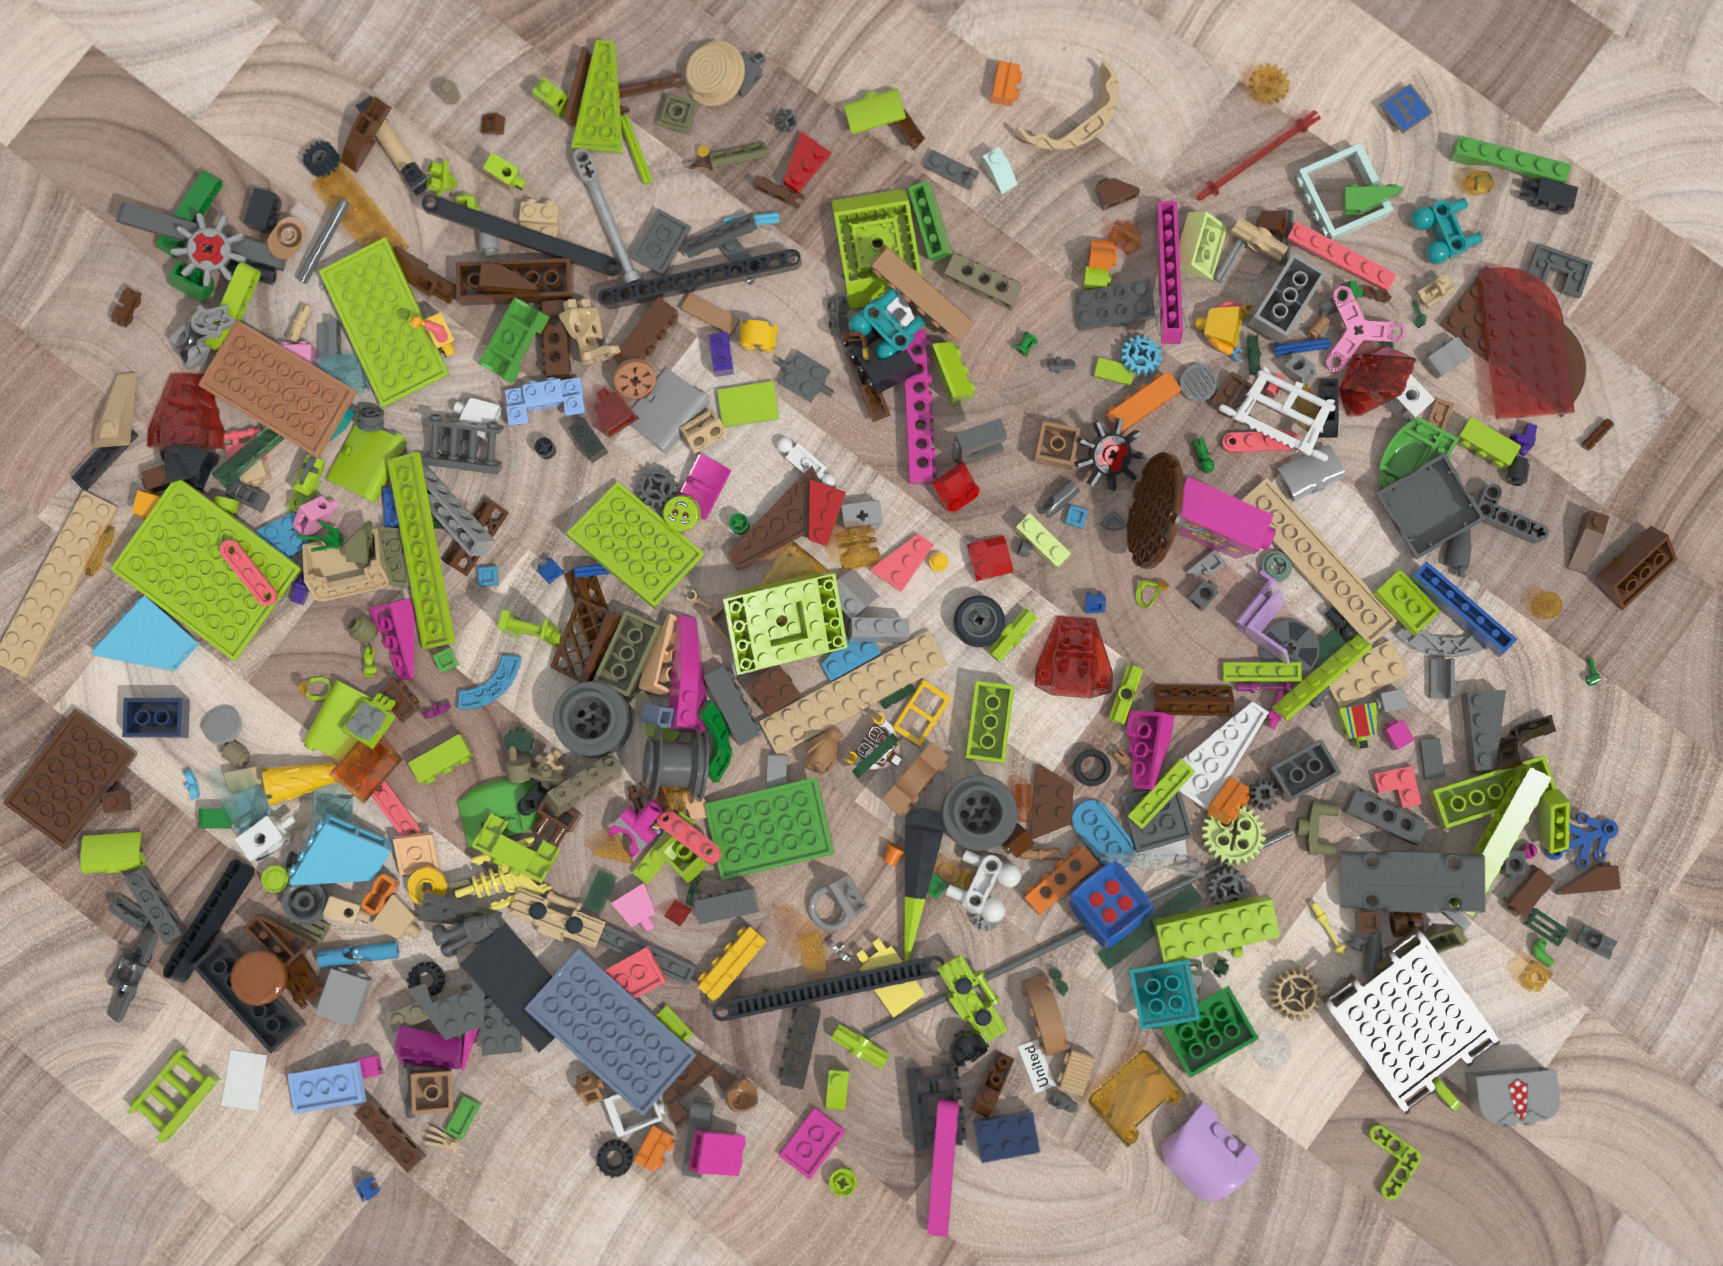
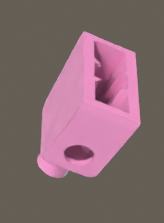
M320 496L299 507L292 526L300 535L311 536L323 528V526L317 523L318 520L326 524L330 522L334 511L339 508L338 503L334 499L327 501L323 496Z
M645 883L612 902L615 909L631 927L640 924L645 933L656 927L650 917L656 914L657 910Z

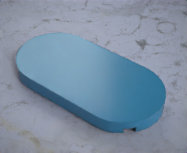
M1086 800L1079 803L1072 813V826L1100 864L1106 866L1116 860L1124 868L1130 865L1135 854L1134 843L1103 803L1095 800Z

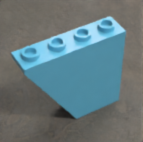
M144 595L135 601V606L130 611L122 615L121 621L108 630V635L103 640L98 641L94 646L95 649L91 652L94 656L176 671L201 642L168 612Z
M327 813L323 820L320 819L318 821L314 835L310 834L305 850L301 849L296 865L292 864L288 872L290 876L289 884L307 885L373 881L391 852L392 841Z

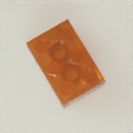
M381 739L373 749L358 741L328 775L364 804L401 763L403 758Z

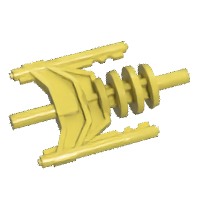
M531 836L517 841V843L527 848L532 846L535 839ZM481 854L473 857L471 861L474 864L480 865L483 861H490L491 858ZM502 865V867H497L498 873L494 874L492 868L488 869L489 876L485 877L483 871L480 872L481 878L476 879L475 875L471 877L473 884L455 890V894L459 898L476 892L478 898H483L481 893L486 891L489 897L492 896L490 889L495 888L496 893H499V886L503 884L507 892L516 893L518 888H521L539 896L549 892L552 887L546 885V883L538 886L530 877L523 874L517 876L509 872V867ZM515 895L509 896L507 900L501 899L499 903H491L488 909L497 911L512 905Z

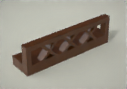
M582 46L564 116L567 125L574 127L577 124L593 55L589 53L588 47Z
M484 497L473 513V516L483 527L489 526V534L493 538L509 512ZM496 508L501 512V515L497 520L492 521L491 514ZM455 540L442 561L463 575L468 576L480 556H473L471 558L468 554H465L466 551ZM467 558L468 565L464 570L457 566L461 559Z
M574 568L564 574L574 604L578 597H582L608 610L597 575L590 576V581H588L584 577H575ZM590 588L596 592V599L590 596ZM583 603L580 607L582 616L589 613L587 605ZM596 613L594 614L597 623H601L605 617V614L603 613L602 617H600ZM591 616L583 619L586 629L594 626ZM595 629L587 632L590 641L596 639Z
M1154 685V712H1164L1168 715L1232 716L1234 708L1232 686ZM1159 692H1167L1169 695L1159 696ZM1180 692H1186V693L1189 694V695H1188V696H1182V695H1180L1179 693H1180ZM1205 692L1208 696H1201L1199 693ZM1218 693H1228V697H1221Z

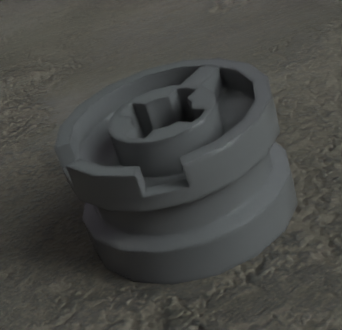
M372 405L362 406L361 410L358 408L357 427L368 432L383 429L384 410L382 408Z

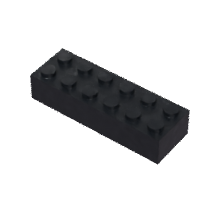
M229 938L220 939L192 965V968L270 1054L278 1052L306 1023L282 996H279L271 1003L259 1006L250 1005L240 1000L232 989L230 978L233 966L244 954Z

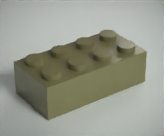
M625 610L593 681L606 684L616 690V692L630 698L638 685L643 668L662 627Z

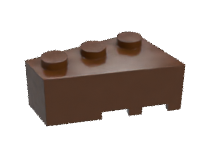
M266 914L255 915L243 927L263 950L271 951L278 955L286 965L287 970L317 943V941Z

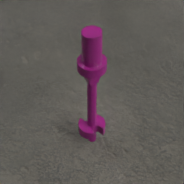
M1250 682V684L1237 683L1236 690L1255 693V690L1271 689L1285 690L1286 693H1289L1296 686H1290V682H1286L1285 686L1255 685V682Z

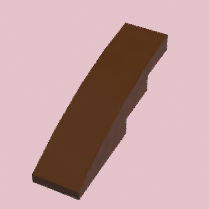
M846 352L845 355L872 422L891 416L882 392L876 394L874 389L868 387L865 374L861 375L857 368V361L853 362L849 353Z

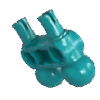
M1465 198L1453 202L1439 200L1431 206L1418 207L1411 213L1410 221L1412 226L1417 230H1427L1431 227L1437 241L1431 242L1426 247L1425 257L1429 263L1434 265L1442 264L1448 258H1456L1458 255L1467 252L1468 247L1483 241L1480 232L1465 237L1455 216V212L1468 207Z
M892 288L887 290L880 298H873L860 313L852 315L848 323L851 332H862L866 336L870 333L873 326L882 335L885 341L880 342L875 349L878 361L889 359L906 349L914 340V334L925 324V321L919 315L907 326H903L887 308L899 296ZM876 307L879 310V315H871L869 308ZM903 335L906 338V342L898 343L896 336Z

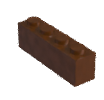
M658 297L619 347L621 353L613 356L614 360L621 364L629 359L644 360L647 355L651 356L655 351L657 342L662 341L667 335V329L670 326L673 327L678 321L679 314L677 309Z

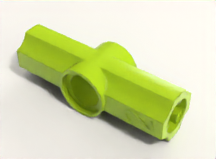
M1025 608L1013 623H1010L1003 630L999 639L987 652L995 660L1001 662L1013 647L1015 648L1024 638L1025 633L1038 618Z
M1127 664L1119 689L1116 692V698L1108 717L1109 720L1125 724L1143 673V669ZM1126 689L1130 692L1129 699L1122 698V690Z
M840 1023L831 1037L833 1041L847 1048L854 1056L862 1060L865 1059L881 1070L890 1056L888 1052L875 1046L868 1038L859 1033H854Z

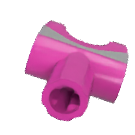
M648 801L638 814L631 807H628L613 823L608 834L611 837H614L619 832L628 834L632 840L631 851L628 854L634 857L658 835L650 825L662 813L661 807L656 802Z

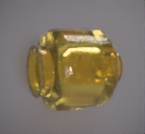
M1472 171L1464 179V189L1472 196L1487 195L1494 186V179L1488 171Z

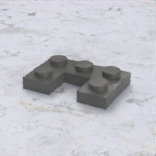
M1538 243L1525 280L1543 286L1549 271L1553 270L1566 275L1561 293L1579 299L1582 296L1593 262Z

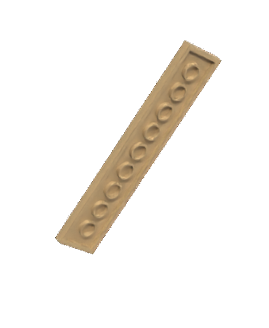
M1268 478L1263 480L1242 499V501L1274 515L1270 527L1276 529L1273 543L1292 561V564L1323 598L1334 607L1343 619H1346V623L1354 627L1355 632L1372 645L1398 621Z
M83 490L0 643L1 666L24 678L29 677L120 508Z
M929 630L779 710L770 717H766L759 721L775 753L780 755L820 734L829 727L846 720L948 665Z

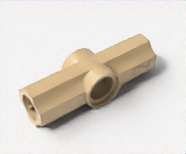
M1241 217L1231 233L1247 242V245L1255 252H1263L1280 262L1289 248L1273 238L1267 229L1255 227Z

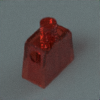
M606 388L597 392L600 401L594 405V410L603 433L609 438L639 419L638 415L617 392L609 394Z

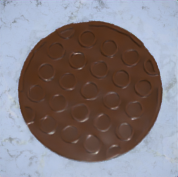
M1165 452L1154 455L1141 472L1143 476L1141 481L1136 483L1132 497H1135V500L1128 513V550L1133 555L1131 558L1133 563L1143 569H1153L1165 558L1176 536L1184 499L1182 467L1175 455Z

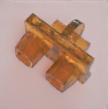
M1116 220L1108 236V239L1114 241L1115 244L1120 238L1126 241L1121 249L1127 255L1131 254L1134 250L1138 251L1143 243V240L1139 238L1141 232L1137 229L1139 226L1137 221L1133 225L1128 221L1123 225Z

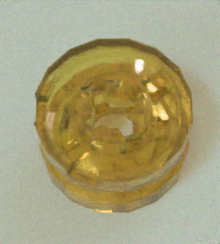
M1543 592L1535 596L1531 602L1533 615L1541 620H1549L1558 616L1563 607L1562 600L1553 592ZM1547 602L1548 608L1550 609H1545L1544 603Z
M666 787L665 804L667 812H673V810L684 812L686 803L685 788Z

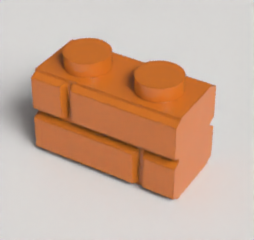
M998 61L991 103L1013 106V101L1018 100L1019 89H1016V85L1021 83L1023 74L1022 71H1019V64Z
M1229 777L1209 804L1208 815L1226 825L1231 820L1235 821L1240 814L1239 808L1241 806L1245 807L1250 799V796H1248L1249 787Z
M654 1123L633 1161L651 1172H655L656 1168L661 1169L666 1160L663 1158L666 1150L671 1151L675 1140H673L675 1134Z

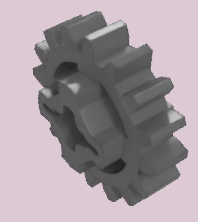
M652 467V472L646 469L645 476L640 474L642 481H637V485L641 488L636 490L637 493H642L639 498L641 500L646 499L644 502L646 505L651 503V507L655 508L656 504H658L662 508L663 503H667L669 499L674 497L673 493H678V490L674 488L678 486V482H673L676 477L674 475L669 476V469L664 472L663 467H660L659 471ZM654 476H663V478L659 479ZM649 480V486L645 490L646 482ZM653 481L660 486L662 494L655 489ZM670 485V490L666 495V488ZM656 496L660 497V499H652V497Z
M1229 867L1228 872L1224 868H1221L1220 874L1215 871L1216 877H1210L1209 880L1212 884L1207 885V888L1211 889L1207 895L1213 897L1211 902L1213 904L1217 903V905L1228 903L1230 899L1235 897L1236 899L1233 901L1247 898L1245 894L1251 893V891L1246 889L1250 883L1244 882L1247 877L1245 875L1240 876L1241 872L1239 870L1234 872L1231 867ZM1239 883L1241 885V891L1238 890ZM1222 886L1231 887L1235 893L1226 891ZM1216 887L1219 888L1220 892L1218 896L1216 893Z

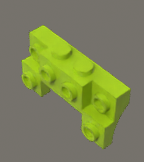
M491 813L474 840L472 848L492 858L491 862L499 867L505 865L510 868L509 872L517 876L520 874L526 875L542 884L561 849L549 844L545 840H543L537 852L524 847L502 835L509 822Z

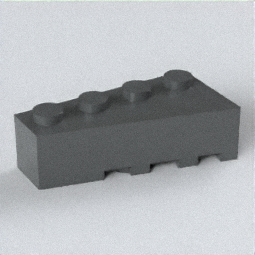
M1506 690L1461 694L1469 772L1496 769Z

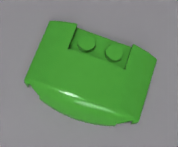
M1420 417L1414 418L1415 420L1404 425L1394 435L1386 447L1379 466L1378 484L1385 488L1444 452L1449 458L1459 438Z
M508 778L492 780L473 788L457 802L468 847H472L474 840L491 813L509 822L502 834L505 837L533 829L540 817L539 813L535 811L528 816H522L517 811V803L534 786L533 781L513 783ZM527 802L526 808L529 809L530 804Z

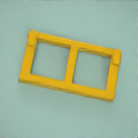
M922 679L909 702L892 725L894 731L920 747L952 698ZM923 688L928 689L944 700L934 717L913 705ZM909 709L930 721L920 739L899 726Z

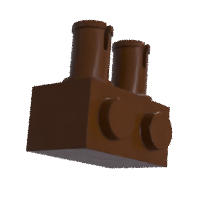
M545 796L536 810L540 817L533 829H531V832L542 837L549 823L554 822L557 827L548 839V842L559 847L566 832H573L583 815L570 808L557 817L546 803Z

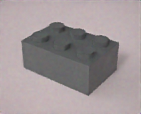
M1322 739L1316 740L1267 768L1275 785L1280 788L1279 791L1286 803L1299 798L1341 774L1340 769Z
M750 885L737 888L738 892L731 893V889L720 891L716 897H712V894L698 896L699 900L694 901L699 925L759 912L755 888L750 889Z

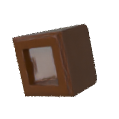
M498 113L482 115V134L504 135V116Z

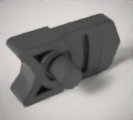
M1057 356L1056 359H1047V366H1049V371L1060 373V370L1074 369L1076 362L1073 360H1061V357Z
M1054 1091L1053 1097H1050L1048 1104L1056 1107L1058 1110L1063 1109L1073 1113L1078 1109L1077 1102L1065 1097L1064 1093Z

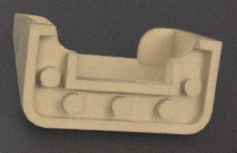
M378 528L372 529L375 555L369 564L346 562L343 546H340L339 549L311 552V548L323 545L318 542L302 545L304 583L315 600L322 602L389 586L386 559Z

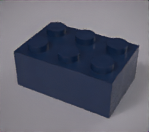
M124 698L122 737L189 738L190 700L184 698Z
M1032 1110L973 1120L981 1163L1040 1153Z

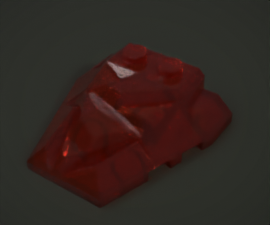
M170 373L148 427V448L179 445L201 446L204 449H224L225 428L219 416L220 410L216 405V396L198 385L204 374Z

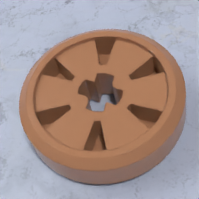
M629 359L622 362L616 368L613 382L621 396L628 399H640L647 396L654 389L656 376L648 362L642 359ZM634 376H637L638 380L636 379L635 382H632L631 378L634 379Z

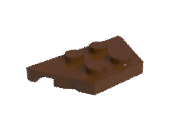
M1036 764L1030 834L1032 839L1071 825L1074 785L1040 764Z

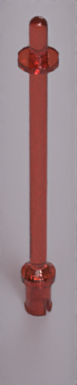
M1313 110L1304 118L1296 120L1293 128L1215 183L1208 181L1207 188L1196 196L1197 200L1202 201L1211 194L1214 196L1219 195L1218 189L1297 133L1307 132L1310 126L1321 120L1320 115L1312 118L1318 112Z

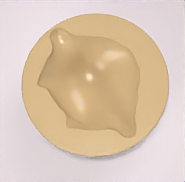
M712 41L701 46L691 55L686 67L685 81L689 94L695 101L705 106H719L728 102L736 95L743 83L745 75L743 57L736 47L725 41Z

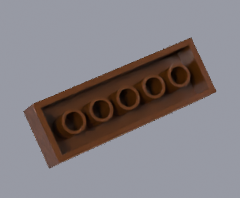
M570 258L495 261L536 285L540 291L539 295L482 291L479 286L481 263H487L488 261L456 262V299L461 306L511 304L514 297L525 303L574 299V269Z

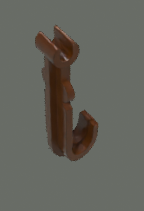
M674 72L670 76L619 86V99L673 87L680 89L684 84L682 81L675 82V80L682 78L680 73ZM620 107V113L630 112L629 107Z

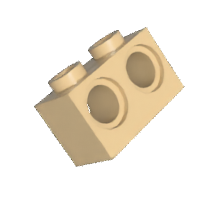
M713 409L680 427L684 438L694 453L727 435L720 418Z

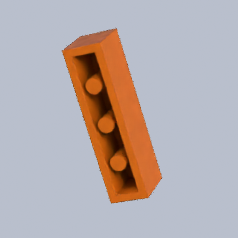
M1169 371L1165 374L1161 372L1152 379L1153 382L1147 385L1145 383L1137 389L1138 393L1133 396L1131 394L1122 399L1123 403L1118 407L1116 405L1110 407L1106 411L1107 414L1104 419L1111 429L1113 428L1115 418L1123 419L1121 435L1177 396L1182 389Z

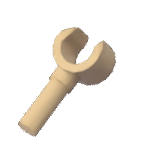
M690 590L695 594V597L689 599L686 596V599L691 603H698L710 611L712 606L699 598V595L694 590Z

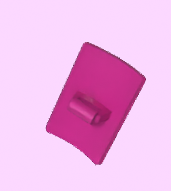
M700 453L677 496L687 495L694 498L701 508V519L706 520L731 473V469Z

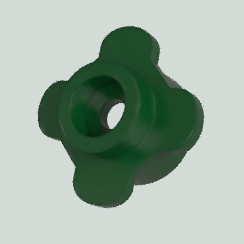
M1219 958L1215 965L1213 973L1217 974L1219 978L1222 975L1226 976L1230 965L1227 964V959L1222 960Z

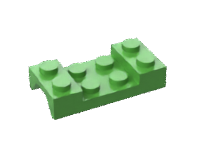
M514 297L478 364L513 384L522 368L519 366L523 355L536 332L541 334L550 317Z

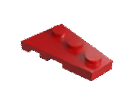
M801 131L783 184L799 194L831 157L832 152Z
M809 479L808 540L824 546L828 545L846 494L845 491Z

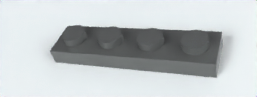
M749 213L684 241L688 258L698 256L705 251L717 248L721 244L749 234L758 229L753 213Z

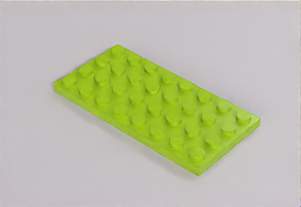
M384 237L319 270L382 408L451 375L429 331L425 330L422 325L416 329L409 323L414 316H418L423 320L425 318L388 238Z

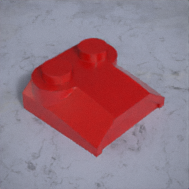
M963 461L931 482L943 507L950 512L958 511L974 500L980 492L979 486L974 482Z
M1004 535L967 544L976 582L1014 573Z

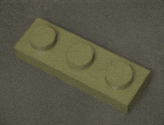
M765 142L710 153L712 168H723L733 163L742 164L748 160H761L768 156Z

